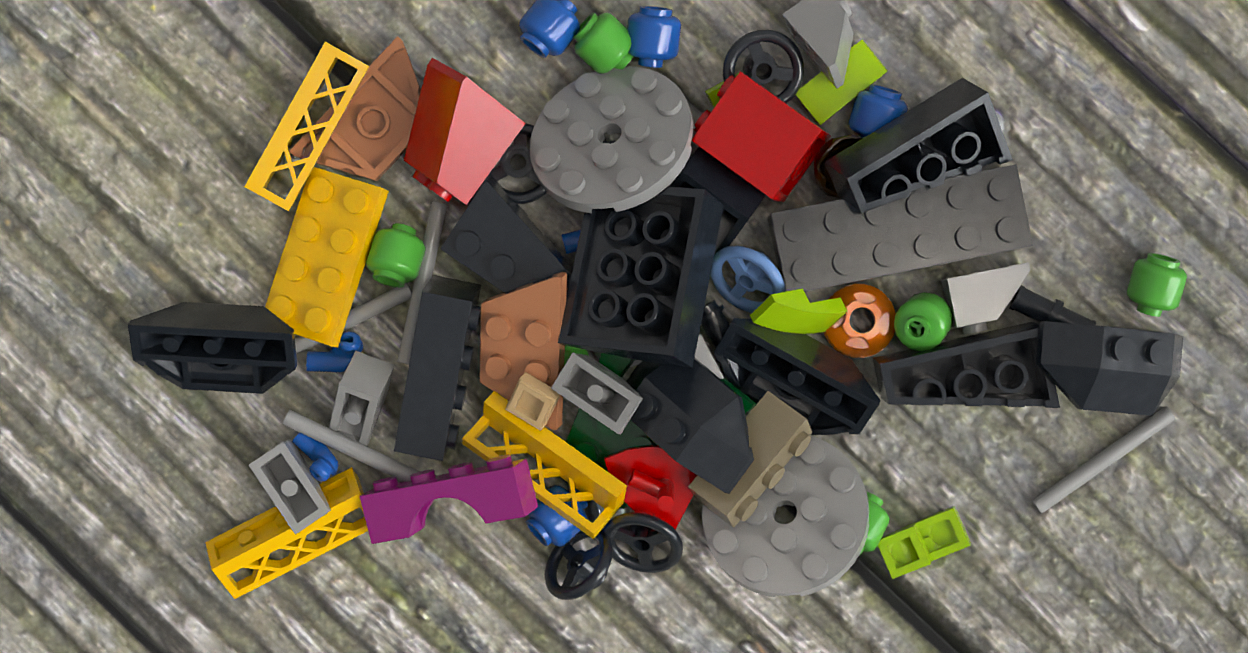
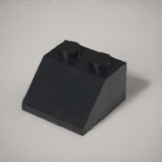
M701 147L696 149L680 174L670 185V187L705 189L724 205L714 255L719 250L731 245L766 196Z

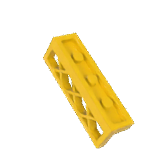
M325 42L244 187L290 211L367 73L369 66ZM338 59L357 69L349 85L332 89L329 75ZM326 82L328 91L319 93ZM345 92L337 106L334 94ZM330 96L334 110L332 117L327 122L312 126L309 110L314 101ZM304 119H306L308 127L299 129ZM325 128L317 142L314 131ZM309 132L314 147L312 153L308 158L292 162L288 148L294 137ZM285 155L287 163L279 165ZM305 164L297 178L294 167ZM289 168L294 185L286 199H283L266 188L275 172Z
M493 391L484 401L483 416L462 438V444L485 461L500 455L521 453L531 455L536 461V469L530 470L531 478L538 479V483L532 480L536 498L594 539L623 505L627 485L546 427L540 431L505 410L509 401ZM490 426L503 435L504 446L487 447L478 441L477 438ZM509 440L513 442L515 445H510ZM561 477L568 482L569 493L553 495L545 489L544 478ZM593 500L603 507L604 510L592 523L578 513L577 502ZM570 501H571V506H572V508H571L570 506H568L567 504H565L564 502H570Z
M352 467L319 484L331 511L296 535L275 506L205 542L211 570L234 599L368 531L365 517L353 523L342 522L344 515L358 508H361L363 511L360 496L364 492L359 477ZM315 530L327 531L325 537L316 542L305 540L307 534ZM278 549L290 550L289 555L281 560L268 559L270 553ZM241 568L254 569L252 575L238 582H235L230 575Z

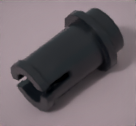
M712 300L704 306L701 325L717 348L730 324L722 313L724 306H718L716 301Z

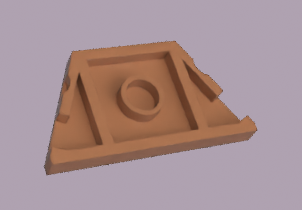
M398 36L369 66L367 73L316 164L377 182L406 151L421 88L405 44ZM343 93V94L341 95V97L336 101L337 106H338L339 102L341 101V99H342L344 93ZM333 106L314 125L329 121L334 113ZM325 128L314 131L317 142ZM307 132L290 149L289 152L294 157L304 159L310 156L314 149L310 133Z
M560 272L554 274L551 278L534 284L529 283L518 287L512 292L488 298L481 303L480 383L497 392L508 401L519 378L525 372L552 387L564 367L565 346L559 344L558 340L566 305L567 273ZM561 395L545 425L551 430H558L562 425L563 396Z

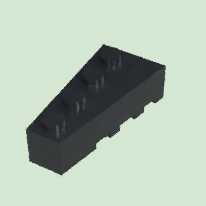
M494 177L486 179L440 249L504 293L512 292L518 287L529 283L534 284L551 278L554 274L565 272L567 273V300L573 265L562 256L552 241L527 217L528 215L508 196Z
M433 275L422 291L394 452L443 461L448 449L455 450L460 425L453 423L456 410L462 411L465 402L467 386L461 384L464 370L470 371L474 346H469L472 330L477 331L480 321L481 306L477 305L481 284Z

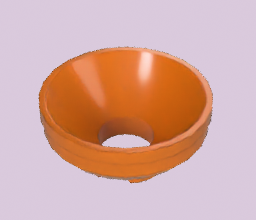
M852 284L837 290L829 299L841 297L848 312L823 332L828 343L839 353L852 358H866L881 352L890 343L895 333L894 320L896 313L890 299L881 290L867 284ZM857 308H865L873 315V326L866 333L856 332L850 325V315Z

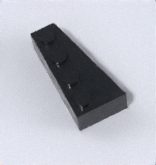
M961 78L828 159L824 164L838 196L862 213L908 197L913 190L925 186L932 189L945 184V179L960 174L969 176L981 172L983 166L995 162L1001 165L1013 161L989 93L970 81Z
M1035 322L944 341L930 350L917 351L908 349L873 357L880 396L891 405L943 406V404L1060 408L1056 384L1048 373L1043 372L1036 364L1039 324Z

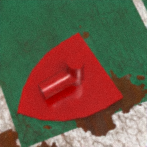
M648 445L629 448L605 457L604 460L608 472L627 485L624 502L634 512L658 517L676 530L693 497L688 486L698 475L676 462L660 446Z

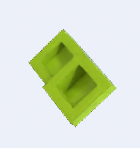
M862 39L851 47L845 80L842 86L836 88L821 71L800 88L796 96L816 121L822 125L856 98L860 91L869 88L871 84L880 79L888 70Z
M797 289L771 294L750 317L753 323L773 330L798 334H814L825 332L848 311L841 297L810 303L804 290Z
M952 506L882 537L878 547L892 579L930 565L936 559L967 548L971 545V542L956 507Z

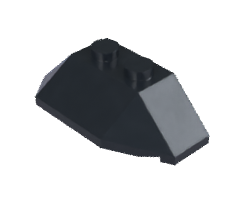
M181 302L130 320L128 323L133 361L141 366L147 365L157 375L181 389L263 394L281 381L287 374L296 370L297 367L294 329L264 306Z
M734 318L714 351L717 360L721 362L728 381L756 404L767 391L771 392L808 420L812 430L811 435H835L847 432L849 434H860L881 401L852 359L807 334L777 331L753 323L752 319Z
M1040 321L1036 364L1043 372L1048 373L1056 386L1077 409L1153 416L1180 378L1183 336L1174 333L1109 326Z
M694 358L693 368L645 361L640 362L626 381L643 398L630 420L676 462L724 493L730 494L754 461L752 448L749 447L748 426L742 397L696 358Z

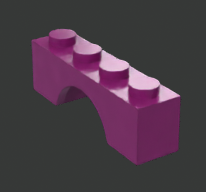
M503 455L487 460V466L473 468L472 462H467L449 467V473L435 475L434 469L410 475V481L398 483L396 476L374 481L372 483L373 489L360 496L371 544L409 538L423 529L428 509L433 501L438 498H454L467 503L478 512L486 524L527 516L538 507L527 458L512 461L511 455Z

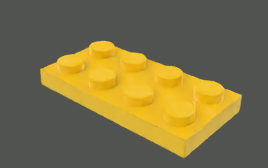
M316 167L311 171L306 180L265 305L269 311L292 327L294 334L338 348L389 190Z

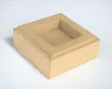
M525 372L519 378L505 410L541 431L547 424L560 394Z

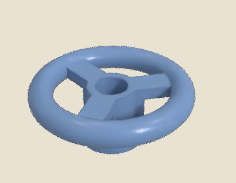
M729 246L719 250L714 255L711 279L722 297L733 306L753 313L764 301L757 302L742 297L746 291L753 292L759 290L769 294L785 292L782 275L771 259L764 253L743 246ZM725 261H728L736 274V285L733 288L728 285L722 273Z

